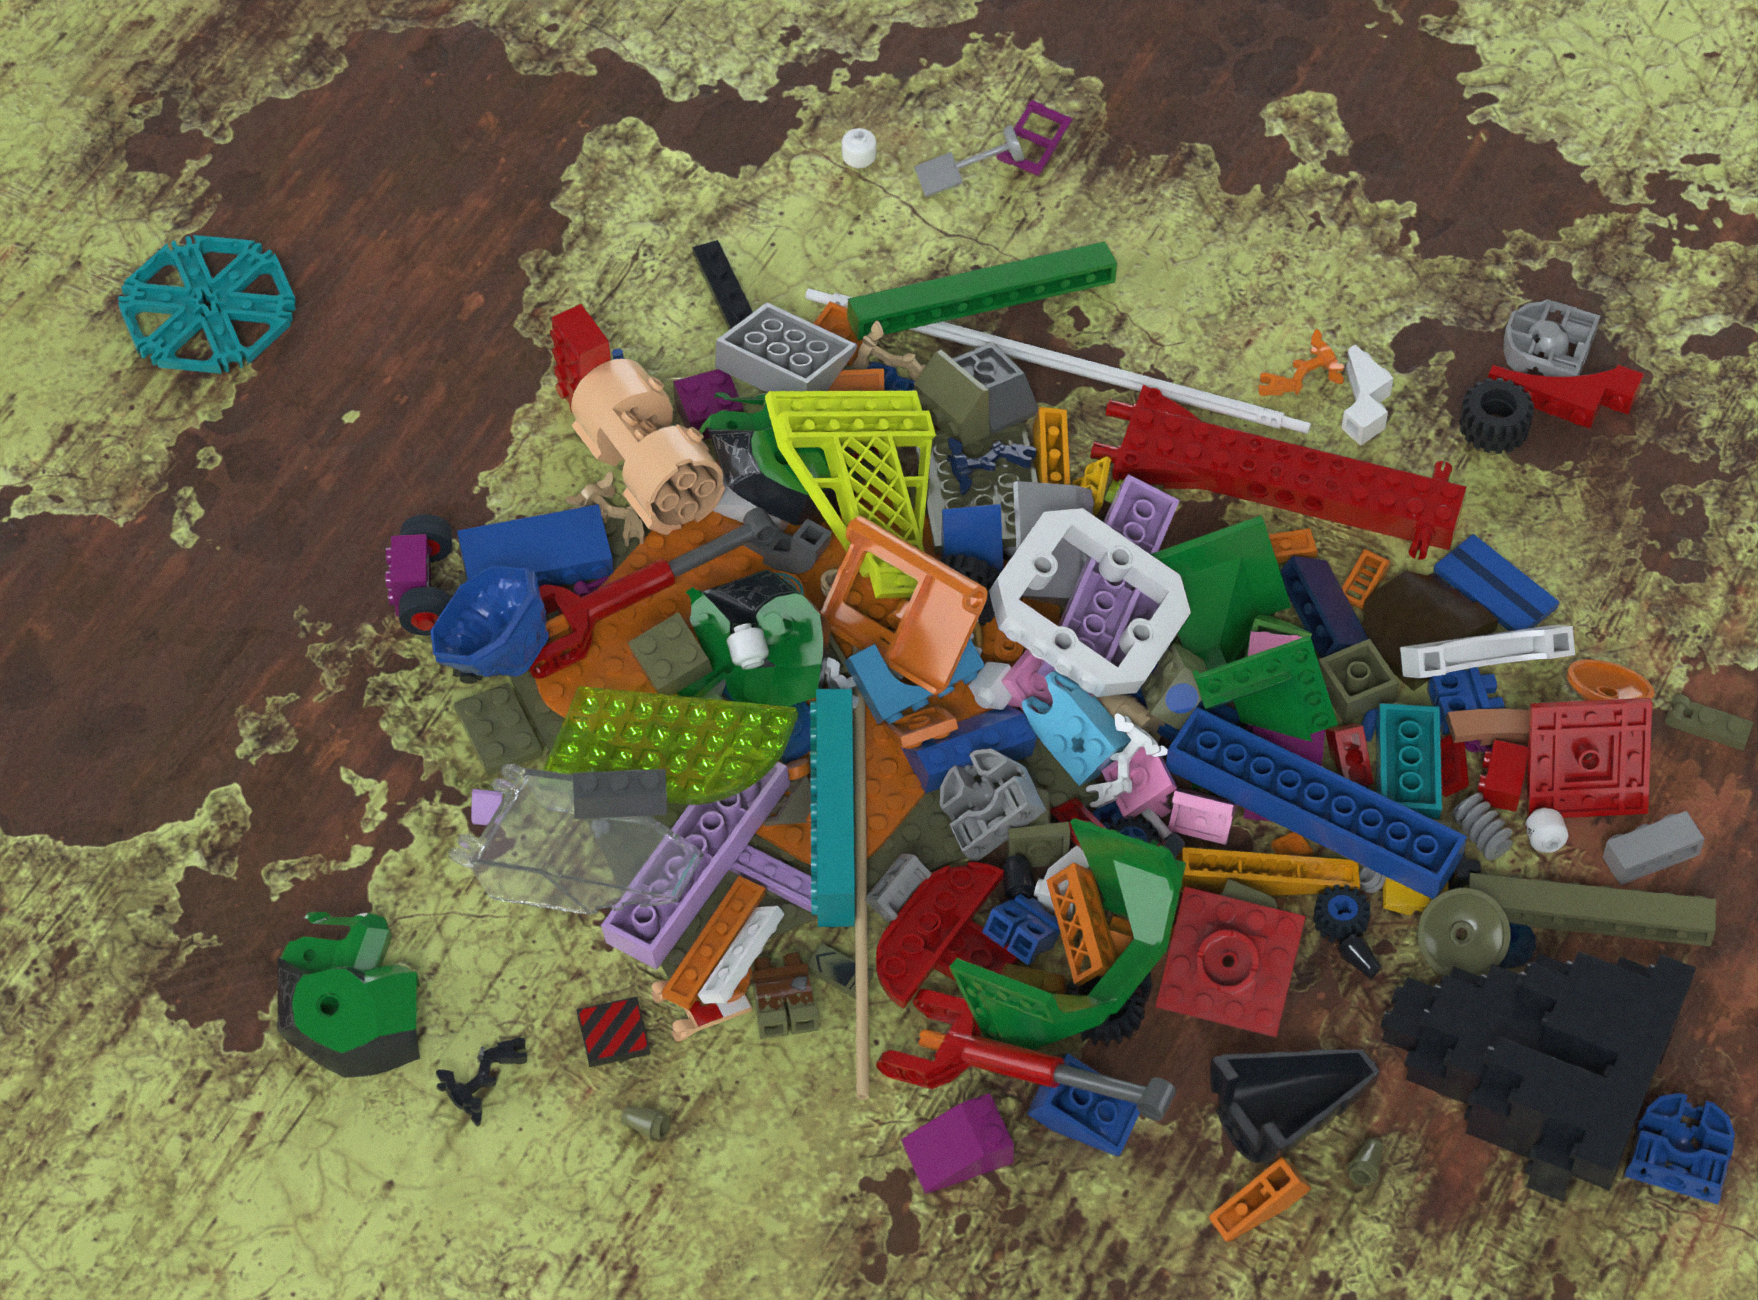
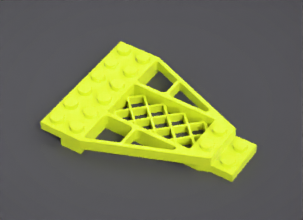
M769 391L764 397L778 449L805 490L809 493V496L845 551L847 552L851 544L846 538L847 525L854 518L863 516L925 552L922 538L931 447L936 433L930 412L922 411L917 391ZM917 446L920 448L918 476H903L896 447ZM845 447H851L859 454L858 458L855 459L844 450ZM794 448L823 449L831 478H813ZM869 448H877L880 458L872 453ZM862 458L875 467L873 472L860 463ZM854 471L867 480L864 485L851 476ZM878 471L885 475L887 484L876 476ZM869 484H872L882 492L880 498L867 489ZM907 487H916L914 512ZM821 488H831L835 491L842 520ZM886 496L892 500L894 510L883 502ZM861 497L874 506L871 511L858 502ZM877 509L889 518L887 524L874 515ZM893 522L899 526L902 536L890 528ZM871 552L865 555L859 569L863 577H870L876 599L910 598L918 583L915 578Z

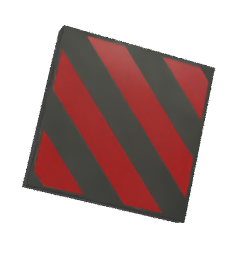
M637 997L576 1009L589 1067L650 1055L649 1043Z

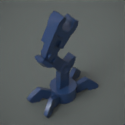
M950 437L948 439V446L952 452L951 455L947 456L946 460L950 462L953 475L960 483V493L965 495L972 486V480L968 476L973 473L974 469L981 468L986 471H995L996 464L994 462L1000 457L1023 468H1031L1032 459L1035 460L1037 449L1018 444L1007 446L998 441L992 445L991 451L985 456L967 459L965 454H961L963 444Z

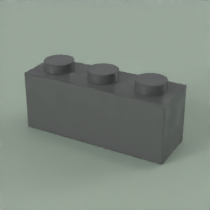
M665 769L573 773L575 819L667 815Z

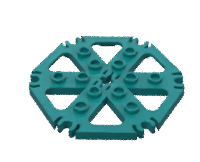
M193 235L195 244H192L189 236L185 237L186 245L178 246L176 241L173 240L171 242L172 251L166 243L124 281V285L121 287L122 293L129 296L118 297L119 310L138 354H141V358L144 359L149 354H153L150 357L152 365H158V368L220 374L222 372L219 365H222L223 370L227 373L230 372L228 366L230 362H237L239 367L242 368L244 366L242 357H244L249 365L291 326L290 322H293L292 312L286 311L296 310V300L276 254H272V250L269 249L265 253L260 254L263 251L261 243L256 244L253 240ZM208 252L238 255L213 279L203 259L204 254ZM173 265L176 267L184 287L146 284V282L164 266ZM262 274L272 276L279 291L278 296L241 293ZM204 296H205L206 300L211 304V305H210L211 311H209L208 306H206V305L203 303V302H204V299H203ZM141 312L173 314L147 337L142 335L136 321V316ZM230 320L266 323L270 326V329L252 346L244 347L240 344ZM202 328L213 356L204 361L176 357V351Z

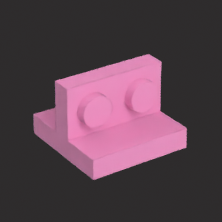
M1028 649L1001 680L1012 695L1007 705L1015 708L1020 707L1023 711L1022 701L1034 696L1052 707L1053 699L1046 679L1037 674L1043 659L1036 658ZM1031 705L1032 709L1038 712V709Z
M1140 747L1130 761V779L1133 782L1132 793L1130 794L1125 791L1115 801L1122 816L1127 820L1128 816H1133L1134 818L1148 808L1163 818L1172 812L1167 800L1170 799L1169 794L1178 788L1163 757L1146 755L1145 748ZM1118 761L1101 770L1106 782L1118 779Z
M1184 788L1175 790L1172 799L1174 805L1168 829L1172 832L1227 845L1238 804L1225 798Z

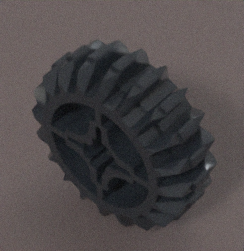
M1098 975L1081 986L1074 984V982H1069L1063 995L1088 996L1103 976ZM1137 987L1119 1011L1115 1014H1110L1102 1025L1080 1032L1082 1042L1091 1038L1094 1047L1098 1041H1104L1105 1046L1108 1047L1110 1040H1114L1120 1045L1123 1037L1130 1039L1133 1036V1031H1138L1141 1021L1145 1017L1144 1008L1146 1002L1144 997H1142L1143 991L1141 987Z

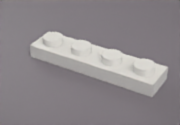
M779 906L755 908L698 993V997L704 1004L726 1003L733 996V991L741 979L747 975L749 967L762 952L763 946L771 934L776 931L777 925L785 915Z

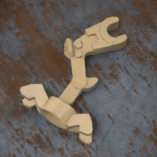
M875 321L871 327L872 331L863 338V343L858 351V358L852 366L853 369L867 367L869 365L868 358L876 356L884 361L885 365L894 368L897 366L906 367L912 379L916 381L926 366L920 365L916 361V355L907 353L904 356H898L878 347V339L884 333L880 322Z
M609 471L604 476L605 480L599 481L597 484L587 485L576 497H566L567 503L577 506L571 509L599 504L603 523H606L609 517L624 519L623 540L625 546H629V540L632 537H638L640 544H644L645 533L642 519H639V515L631 505L627 508L613 507L604 500V497L613 498L615 495L612 471Z

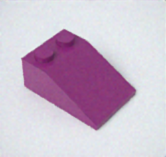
M990 1093L958 1104L901 1139V1143L924 1194L1013 1164L1014 1144Z

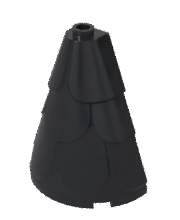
M1310 1050L1309 1052H1270L1266 1054H1223L1222 1056L1212 1058L1210 1084L1211 1092L1218 1094V1102L1221 1106L1216 1108L1217 1115L1232 1144L1249 1161L1255 1164L1264 1162L1265 1165L1286 1155L1310 1134H1315L1334 1116L1344 1113L1376 1084L1380 1071L1376 1063L1368 1057L1364 1050Z

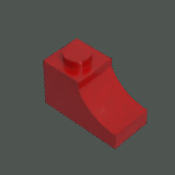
M1350 723L1325 729L1330 758L1333 759L1339 775L1361 786L1374 784L1364 727L1356 723Z

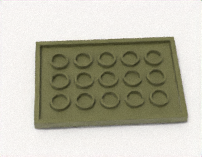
M1020 422L994 434L990 432L989 436L964 446L961 454H965L967 459L980 458L990 452L992 445L998 441L1007 446H1012V444L1030 446L1025 422ZM942 430L935 431L936 437L932 440L926 498V510L935 555L941 554L942 509L1000 504L1003 548L1016 547L1013 482L1038 483L1033 459L1031 468H1023L1000 457L994 462L996 464L995 471H986L981 468L974 469L973 473L968 476L972 480V486L965 495H962L959 490L960 483L953 475L950 462L946 460L947 456L951 455L952 452L948 446L949 437ZM914 446L919 468L920 448Z

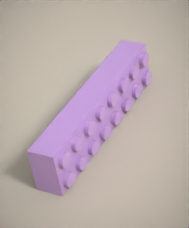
M1128 474L1118 488L1103 522L1147 553L1152 554L1158 552L1180 500ZM1088 556L1058 627L1063 626L1072 629L1080 642L1111 662L1119 639L1124 632L1141 591L1123 579L1119 582L1106 580L1099 572V562ZM1056 643L1059 648L1064 649L1060 644ZM1042 660L1037 674L1046 677L1049 673L1055 671V668ZM1055 680L1057 684L1063 686L1058 680Z
M735 741L601 924L606 943L657 970L790 786L787 766Z

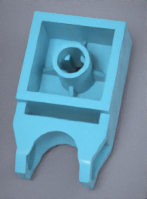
M1055 670L1045 677L1053 699L1052 707L1034 696L1024 699L1021 705L1034 733L1073 780L1081 786L1096 779L1102 773L1101 770L1113 762L1110 757L1115 753L1123 752L1130 743L1131 738L1125 732L1116 729L1114 718L1095 696L1091 697L1079 684ZM1055 680H1058L1063 685V687L1058 685L1055 682ZM1031 705L1036 707L1038 709V712L1032 709Z

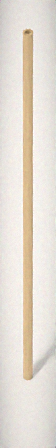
M853 645V655L862 651ZM856 686L853 688V695L859 697L858 705L853 710L857 1099L866 1100L869 1098L867 902L864 900L867 896L865 700Z

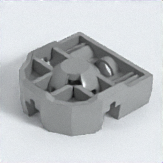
M1549 299L1543 302L1528 303L1519 310H1514L1504 334L1503 352L1507 365L1516 372L1526 374L1529 369L1533 370L1534 367L1539 368L1538 372L1543 373V376H1580L1597 332L1600 315ZM1561 311L1560 315L1564 316L1561 325L1555 321L1548 320L1550 312ZM1569 342L1577 344L1574 357L1567 356ZM1539 352H1544V357H1548V359L1534 356V353L1539 355Z
M991 748L973 751L969 754L973 765L970 766L968 764L964 768L956 765L949 769L940 786V806L953 821L949 825L962 852L975 862H978L1005 842L1008 838V829L1025 827L1046 811L1026 767ZM1018 773H1021L1022 776H1021V777H1018V776H1015V775H1017ZM979 774L982 776L983 782H975L974 776ZM993 783H999L1000 787L995 789Z

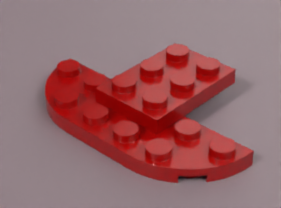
M968 862V865L943 867L932 873L929 879H925L899 911L898 917L886 928L877 946V977L882 989L895 1004L904 1009L934 969L956 981L949 968L956 958L1001 975L1006 963L1013 965L1018 963L1020 959L1007 951L1009 945L1005 947L1000 946L982 933L984 929L982 926L971 921L1003 879L1004 870L989 864Z

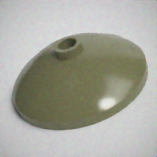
M1472 888L1451 889L1436 896L1423 910L1417 929L1418 945L1424 959L1435 971L1443 976L1450 975L1453 966L1480 977L1482 973L1487 975L1492 964L1499 966L1503 961L1509 948L1511 936L1508 918L1499 903L1488 894ZM1459 928L1464 929L1466 932V937L1463 940H1459L1456 937V931Z

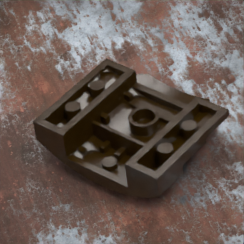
M1405 571L1365 600L1364 621L1361 625L1393 674L1412 691H1415L1430 680V677H1403L1400 647L1491 634L1497 629L1498 619L1479 602L1473 603L1457 588H1452L1438 574L1423 575Z

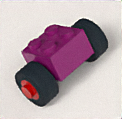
M423 514L408 518L401 526L400 535L391 536V547L386 548V563L389 565V571H386L385 578L386 588H389V605L395 606L396 617H399L401 626L406 631L416 635H431L430 630L450 601L447 593L431 587V563L443 560L450 554L452 549L451 526L445 519L439 516Z

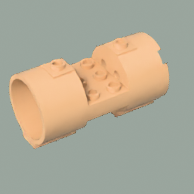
M615 359L605 362L591 370L575 389L571 408L576 420L571 426L597 460L615 467L620 461H625L623 480L627 488L623 495L648 529L668 536L672 530L681 529L682 524L692 520L699 522L717 506L725 490L722 469L708 452L709 448L702 440L704 436L693 427L687 429L678 424L671 426L673 410L669 402L670 398L663 390V383L657 378L649 376L639 363L630 359Z

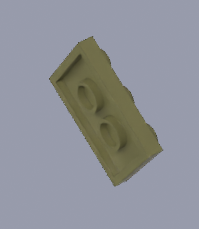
M509 683L454 703L455 711L487 776L543 756L542 748Z

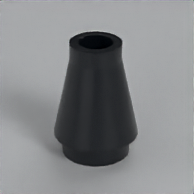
M1356 933L1350 935L1337 949L1342 954L1340 957L1365 974L1368 979L1374 977L1383 967L1376 959L1364 937H1359Z

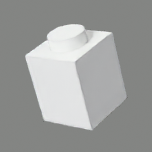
M987 662L985 667L978 673L977 678L970 683L968 687L975 696V701L978 705L986 709L1003 710L1012 695L1001 680L1010 671L1011 667L1009 664Z

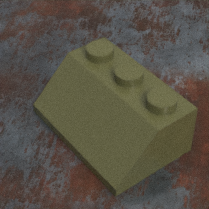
M942 350L936 351L914 383V391L918 393L922 411H929L933 425L938 426L949 438L951 437L963 444V447L989 436V389Z

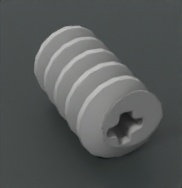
M1476 793L1459 803L1453 810L1452 817H1454L1455 822L1459 826H1462V831L1469 835V839L1476 843L1477 849L1483 852L1484 857L1487 860H1494L1505 854L1513 845V840H1509V837L1512 835V829L1508 827L1502 830L1505 821L1503 819L1495 821L1498 813L1495 810L1488 812L1491 806L1490 803H1481L1483 795Z

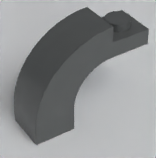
M806 519L793 536L779 531L777 538L768 545L760 546L755 540H752L743 546L763 556V564L779 571L798 574L812 568L829 546L832 532Z

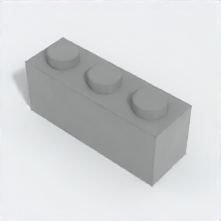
M1687 811L1677 815L1669 814L1656 823L1650 825L1643 824L1636 828L1635 831L1611 837L1606 843L1603 859L1621 886L1699 856L1705 838Z

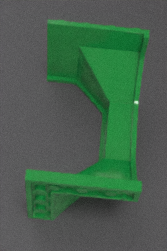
M1262 515L1150 554L1181 576L1191 613L1178 631V636L1182 647L1202 658L1208 671L1199 673L1198 670L1193 671L1205 711L1234 702L1242 723L1312 742L1310 734L1338 725L1310 635L1240 659L1247 648L1255 617L1259 614L1269 616L1291 607Z
M1073 818L1070 823L1105 899L1102 904L1103 909L1129 918L1134 939L1088 996L1051 994L956 958L949 968L983 1037L1034 1050L1102 1025L1110 1014L1117 1013L1167 951L1186 863L1173 859L1172 852L1164 846H1155L1140 838H1132L1116 830L1099 827L1093 822H1084Z

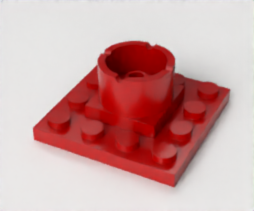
M1634 698L1530 703L1527 817L1540 808L1557 810L1563 818L1648 814L1652 729L1651 699Z
M1184 887L1155 1007L1277 1037L1306 916ZM1231 955L1235 963L1232 967L1228 968L1224 965V959L1226 956Z

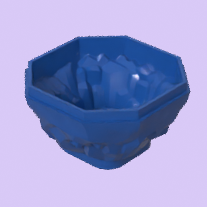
M491 565L461 584L430 630L433 655L436 662L463 673H474L485 677L497 675L516 677L524 674L531 667L549 637L545 627V605L540 595L539 584L534 571H529L527 568Z

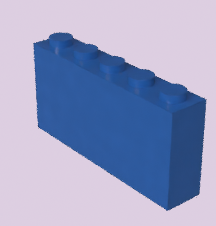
M599 504L457 531L467 581L491 565L527 568L529 571H534L539 587L545 584L553 586L571 585L579 581L603 578L613 573L612 555Z

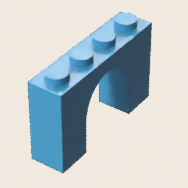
M969 639L949 685L942 693L938 694L939 698L955 690L953 685L960 681H963L964 685L972 682L977 678L978 672L985 667L971 639ZM875 644L850 656L844 662L878 725L884 721L888 724L896 722L904 717L902 712L911 707L914 712L929 704L928 698L934 696V694L921 686H910L897 680L889 671Z

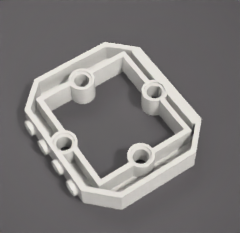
M1083 508L1043 512L989 590L998 629L1004 632L1010 640L1018 642L1027 648L1033 656L1043 659L1053 666L1059 674L1069 677L1078 683L1084 691L1092 693L1096 697L1137 693L1191 613L1182 579L1178 573ZM1062 538L1099 562V572L1106 580L1119 582L1123 579L1160 604L1149 621L1144 618L1134 619L1122 633L1119 639V646L1126 655L1118 667L1080 642L1072 629L1063 626L1058 627L1019 600L1028 587L1033 590H1041L1049 584L1058 569V562L1051 553ZM1036 568L1041 569L1043 573L1039 572ZM1056 643L1060 644L1064 649L1059 648Z

